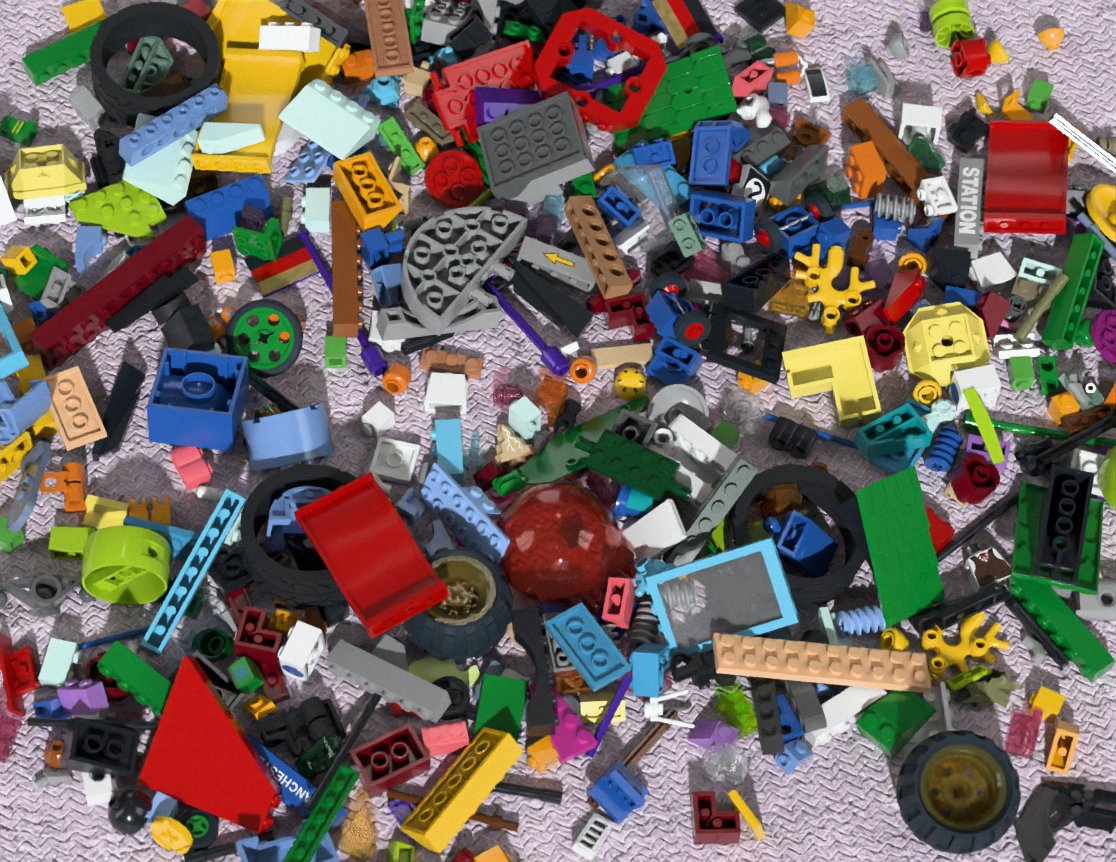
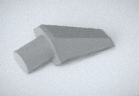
M1070 374L1069 384H1067L1066 388L1080 404L1088 405L1082 384L1078 383L1077 374Z
M219 600L215 603L220 612L218 614L232 632L237 631L238 626L231 608H227L223 600Z
M43 772L44 776L34 782L37 788L40 789L47 784L52 786L73 779L68 773Z

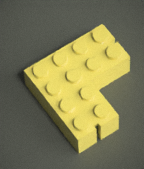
M864 335L782 352L791 399L832 390L840 428L859 425L860 420L863 421V424L870 423L882 417Z

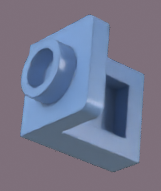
M797 738L785 744V752H779L774 761L789 775L797 765L809 760L814 753L805 742Z

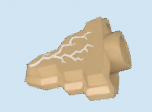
M507 424L497 425L496 438L498 444L495 447V463L498 466L501 464L504 468L510 467L511 470L519 469L536 453L533 451L532 445L526 444L523 438L517 437L513 429Z

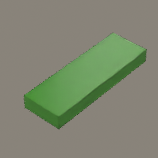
M393 116L379 124V133L394 156L401 157V167L408 177L425 167Z

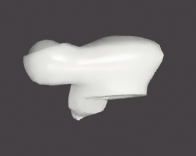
M750 94L737 106V111L730 115L727 120H735L742 125L745 120L756 119L758 128H766L772 120V116L769 113V102L763 95Z

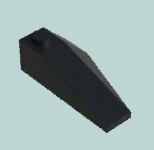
M1099 230L1110 242V238H1108L1101 230ZM1104 248L1085 307L1116 310V286H1113L1112 276L1115 275V271L1109 261L1111 255Z

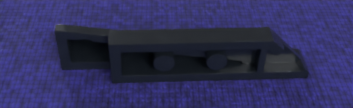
M295 536L288 540L287 545L299 570L320 571L327 569L308 537ZM344 600L332 605L320 607L317 605L322 619L327 623V628L349 617V608Z
M1004 585L991 586L981 592L927 608L907 618V620L918 634L935 625L943 631L1011 598L1012 594Z

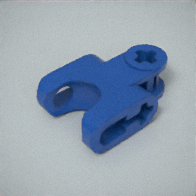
M643 0L639 6L640 11H637L633 16L634 24L632 29L645 36L657 30L667 35L664 26L651 5V2L654 0Z

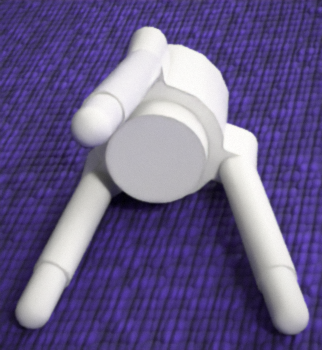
M688 689L659 697H650L649 701H645V718H650V721L694 728L695 725L660 717L664 716V712L670 708L676 712L686 711V707H664L663 702L659 701L687 694L689 692Z

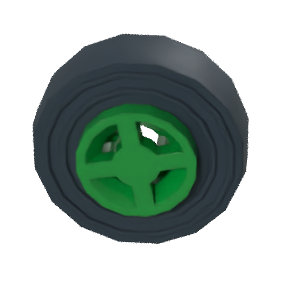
M193 809L187 811L179 820L193 838V844L190 849H205L215 842L218 836V823L212 814L201 809Z

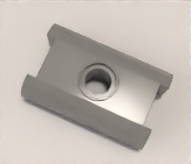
M1099 580L1097 595H1086L1072 590L1075 592L1076 609L1073 613L1080 621L1116 620V580ZM1102 595L1108 597V605H1104L1101 602Z

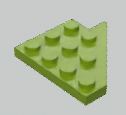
M125 180L118 181L68 203L78 223L102 226V229L148 241L155 239L150 227L167 220L164 210L154 195Z

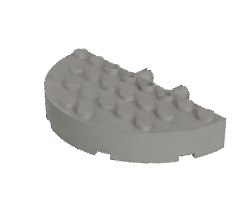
M474 206L446 211L444 215L437 218L433 217L422 224L407 244L401 273L402 293L405 302L416 319L432 333L440 336L470 299L473 298L488 307L494 295L482 290L480 287L493 273L507 281L512 279L515 269L501 262L525 235L528 219L506 210L499 212L491 210V207Z

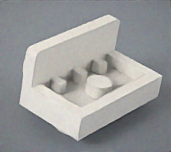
M64 195L24 200L25 225H40L41 223L58 224L66 221Z

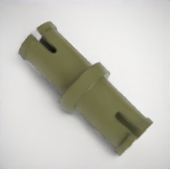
M282 196L279 211L276 213L282 237L288 234V225L292 220L293 198L289 196Z

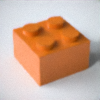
M873 141L850 146L849 154L846 156L847 164L844 167L845 176L851 181L854 194H857L859 200L875 197L878 192L882 194L887 171Z

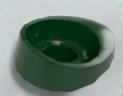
M217 628L202 630L195 635L192 641L193 651L197 650L210 662L224 660L232 653L234 648L233 638L227 632Z

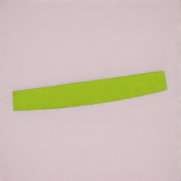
M974 387L963 390L993 464L1005 461L997 434Z

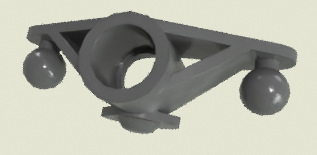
M697 33L688 38L686 42L688 47L678 56L672 57L670 51L665 49L661 51L666 64L689 57L690 54L717 46V44L713 43V38L710 34ZM742 40L736 41L732 50L720 46L726 69L741 65L751 59L748 45Z
M43 574L0 581V607L5 606L8 602V597L5 593L8 592L33 608L29 610V614L32 616L48 617L59 613L60 608L56 606L80 587L82 588L79 591V597L83 602H92L95 597L83 588L82 577ZM61 586H67V588L62 591ZM20 588H30V589H29V592H26V591H24V590H22V589H20ZM40 588H47L51 591L53 598L42 599L36 594V591Z

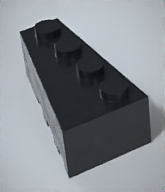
M777 253L770 254L722 282L723 305L732 307L735 310L756 314L791 279L789 257Z

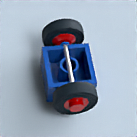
M819 193L812 194L805 199V209L796 204L769 218H762L755 222L754 234L760 247L768 254H773L780 250L790 259L796 255L797 251L801 252L802 249L810 246L812 239L817 235L820 224L833 219V212L826 198Z
M674 272L664 273L657 277L650 286V296L652 299L645 308L650 321L654 323L657 332L663 337H672L686 346L701 343L708 337L711 331L709 318L703 312L695 310L689 300L684 299L687 291L684 279Z

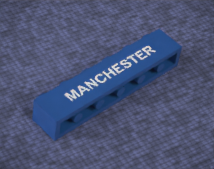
M245 732L281 787V801L290 807L295 805L299 809L297 813L307 819L310 813L306 812L304 808L317 786L256 738ZM342 806L328 832L335 834L349 815L350 811Z

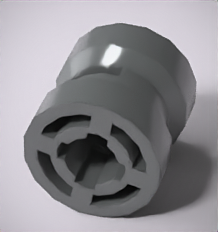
M1017 295L1008 299L1011 305L1004 317L1008 322L1017 321L1027 309L1026 301Z

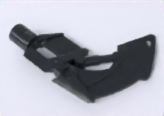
M1045 781L1042 784L1043 788L1027 806L1021 820L1014 825L1025 862H1031L1030 858L1036 862H1043L1056 845V841L1053 839L1054 834L1072 821L1078 828L1083 826L1108 831L1109 834H1112L1116 828V811L1096 808L1094 806L1100 801L1116 804V792L1097 788L1093 792L1090 790L1084 791L1083 788L1086 784ZM1073 806L1054 825H1049V817L1062 808Z

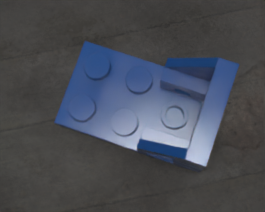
M735 120L698 121L694 126L688 185L691 187L728 186L731 153L738 152L750 139V131Z

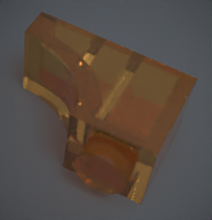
M544 378L542 385H538L535 396L538 397V405L542 406L548 414L547 427L554 428L558 415L562 412L563 404L567 399L569 384Z

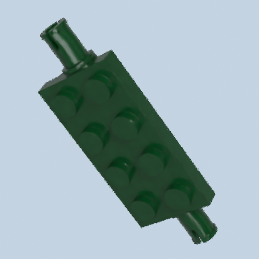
M606 428L596 443L582 435L578 437L580 441L576 440L575 448L590 454L585 462L587 468L660 502L667 493H673L684 498V500H688L689 496L687 495L692 493V487L678 482L675 478L681 467L680 463Z

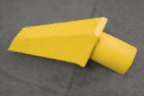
M979 92L975 96L978 111L990 118L994 112L989 108L990 104L986 98Z

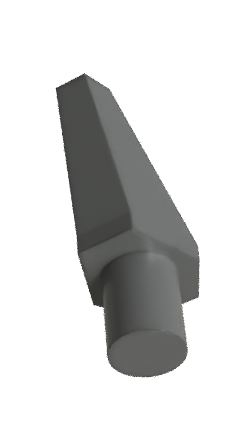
M543 430L540 434L537 433L533 436L532 449L536 454L547 443L546 439L550 436L548 430Z

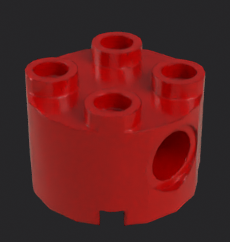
M983 37L955 40L953 42L951 53H954V57L951 58V65L954 74L960 77V79L985 75L987 65L991 64V56L989 53L987 54L986 42Z

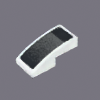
M822 68L805 69L802 77L806 84V93L810 102L830 101Z

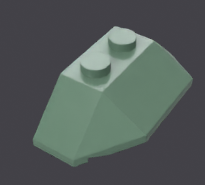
M148 36L140 38L118 86L128 92L139 95L168 78L174 65V60L161 37Z

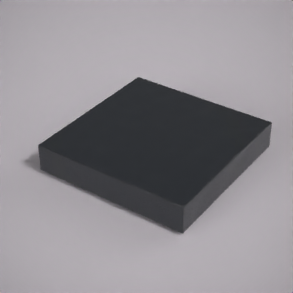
M744 0L734 7V12L760 34L786 15L785 7L777 0Z

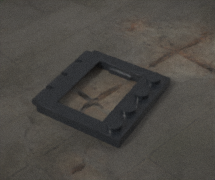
M711 302L707 312V317L711 322V331L708 337L702 341L700 354L707 357L706 360L776 385L780 377L787 326L743 310H735L732 307L723 305L722 302H718V304ZM728 319L766 332L761 365L722 352Z

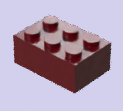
M410 722L349 751L350 763L354 770L360 772L359 779L370 799L388 791L389 788L392 789L431 770L430 757Z

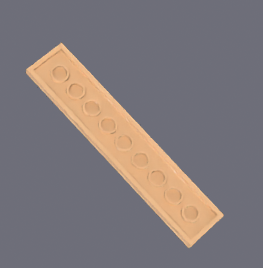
M714 633L712 637L716 673L928 694L932 689L926 655L922 653Z

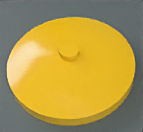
M1100 184L1088 193L1086 206L1094 223L1099 226L1100 230L1108 238L1116 243V187Z

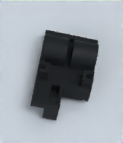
M97 128L94 132L97 156L102 159L106 173L111 175L118 174L125 168L126 161L119 155V139L121 138L114 136L109 131Z
M714 650L707 652L702 659L698 651L690 653V657L684 653H676L671 657L670 670L675 683L691 678L693 684L698 685L701 690L703 686L710 687L711 679H715L719 685L725 687L731 686L736 681L737 675L716 673ZM680 660L686 665L677 668L674 662Z
M311 697L303 701L297 708L291 706L289 712L284 708L280 713L257 720L264 745L267 748H272L281 744L286 739L293 758L299 757L301 748L306 752L345 740L347 736L330 698L321 700L320 697Z

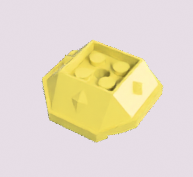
M64 144L18 149L10 168L4 173L5 189L9 199L25 200L66 195L78 190L87 189L85 163L77 159Z
M961 302L919 308L903 331L905 336L904 352L909 375L921 381L928 379L935 381L940 387L949 386L954 372L985 366L991 360L983 320ZM949 340L952 345L946 347L942 344V341Z

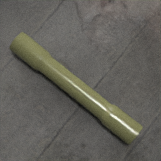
M1058 273L1032 312L1013 334L1015 340L1023 343L1049 304L1069 281L1065 274Z

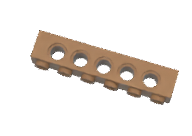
M591 195L569 196L564 212L604 300L628 295L633 286L632 279L629 278L625 264L622 263L618 249L615 247L611 234L605 226L604 219L598 211L597 204Z

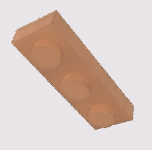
M423 348L419 369L438 373L464 374L465 378L480 380L484 359Z

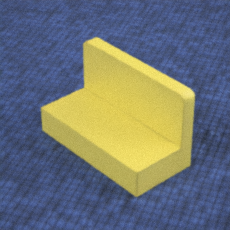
M88 494L85 500L87 511L82 525L95 528L96 530L110 526H123L126 515L129 516V504Z
M616 692L579 693L582 723L601 722ZM624 697L611 722L625 721Z

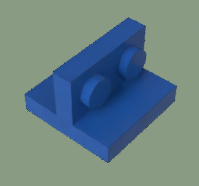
M619 759L615 760L587 791L617 824L622 823L632 810L641 808L646 802L644 797L649 792Z

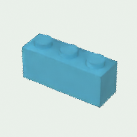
M460 419L435 420V428H431L432 441H436V446H432V457L437 459V463L458 484H463Z

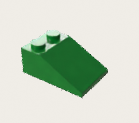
M894 690L873 704L858 719L856 726L862 736L893 759L935 714L936 709L914 692Z

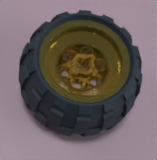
M458 546V549L449 550L448 547L435 551V554L432 556L426 555L425 558L430 566L446 584L449 598L404 621L405 630L408 634H411L414 644L424 653L430 652L433 658L442 661L444 659L455 660V663H466L467 659L473 657L477 660L486 655L490 647L494 648L498 645L506 633L508 624L511 622L513 599L508 580L497 564H493L489 556L480 551L478 553L472 552L469 547ZM449 610L450 612L446 614L443 611Z

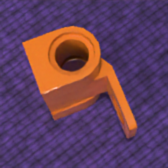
M76 462L67 463L62 467L61 472L43 474L40 484L41 493L64 491L66 513L87 511L85 503L87 498L86 479L82 464ZM49 478H54L57 480V484L54 487H47L45 481Z

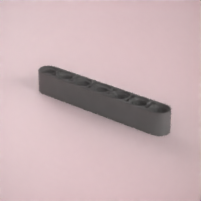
M779 606L758 611L760 624L783 618ZM788 626L766 632L768 638L794 641ZM782 679L804 733L826 728V718L812 683Z

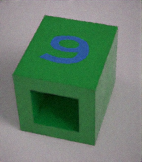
M245 656L236 659L227 668L236 689L243 693L249 694L265 683L256 662Z

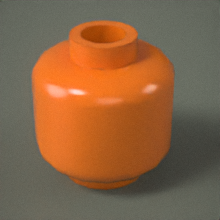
M588 355L576 357L569 368L570 377L573 381L580 384L589 383L597 374V363Z
M391 364L383 375L382 385L389 393H403L406 391L412 378L411 372L405 365Z

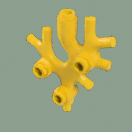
M813 244L811 256H806L797 251L794 258L804 263L808 270H796L795 278L804 279L805 285L809 288L819 287L816 293L806 295L807 303L815 301L823 303L825 310L821 317V323L826 327L825 336L831 337L840 316L837 308L843 305L847 312L858 308L862 300L860 293L864 290L875 288L874 280L860 282L858 279L859 268L852 267L849 287L844 291L835 290L832 286V280L840 273L843 267L844 251L840 246H832L828 251L827 267L821 268L819 266L820 245Z
M982 611L962 621L960 626V642L954 646L947 644L943 640L942 634L944 630L941 631L937 625L926 630L923 633L920 647L924 652H935L937 655L928 664L931 683L940 680L944 675L945 669L951 665L957 666L961 673L969 670L965 663L967 655L973 661L985 660L993 665L997 658L988 652V648L1008 650L1009 642L995 637L1002 627L1001 624L994 622L983 638H976V631L985 621V613Z

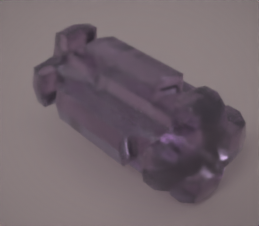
M923 10L920 17V32L928 33L931 24L929 10Z

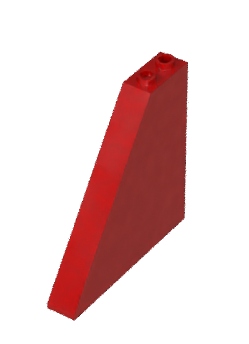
M192 655L184 656L137 784L154 791H159L171 798L259 834L266 832L273 824L274 817H272L274 809H277L280 805L282 789L197 659Z

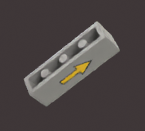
M524 237L515 261H518L538 275L590 294L596 280L585 258L577 256L573 252L559 249L554 245L540 242L536 238Z

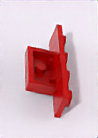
M0 632V669L3 675L2 685L7 697L6 706L10 712L23 717L25 716L22 696L40 688L33 648L26 646L13 652L11 638Z

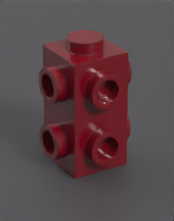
M873 299L866 300L861 304L862 307L860 309L856 308L848 313L849 317L844 319L843 323L849 335H854V337L864 335L865 338L867 330L873 325L884 323L885 325L884 321L887 318L883 311L885 304L882 299L875 301Z

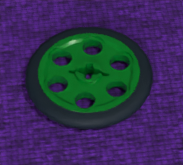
M260 299L243 305L231 318L226 332V345L229 355L248 357V369L263 378L277 376L288 370L298 359L303 344L302 327L297 316L290 308L275 300ZM272 314H276L279 317L280 321L276 326H272L269 323V317ZM251 315H256L259 318V323L255 327L249 325L248 319ZM282 332H288L290 335V341L286 344H283L279 339ZM242 333H246L249 336V342L246 345H242L239 342V336ZM262 333L264 335L272 334L267 338V344L265 342H259L262 338ZM273 350L280 352L281 357L277 362H273L270 359V353ZM252 351H257L260 354V360L256 363H253L249 358Z

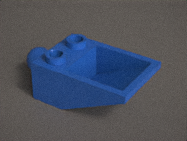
M795 510L783 514L780 523L773 516L764 519L762 523L763 529L767 533H774L773 539L781 560L811 578L825 576L839 546L812 520Z

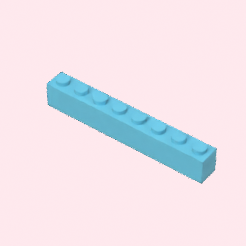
M228 489L225 490L143 638L141 645L160 655L163 654L247 501L245 498Z

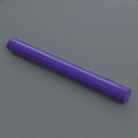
M624 675L594 735L598 742L597 746L587 751L585 755L591 758L594 757L633 679L632 677Z

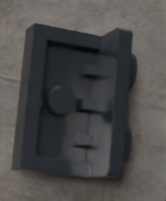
M671 241L665 249L653 254L650 259V271L657 277L669 272L681 275L696 263V258L692 255L685 258L677 241Z

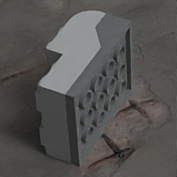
M568 91L476 128L491 190L502 206L507 209H524L564 193L562 183L595 171L592 153L587 142L586 131L579 108Z

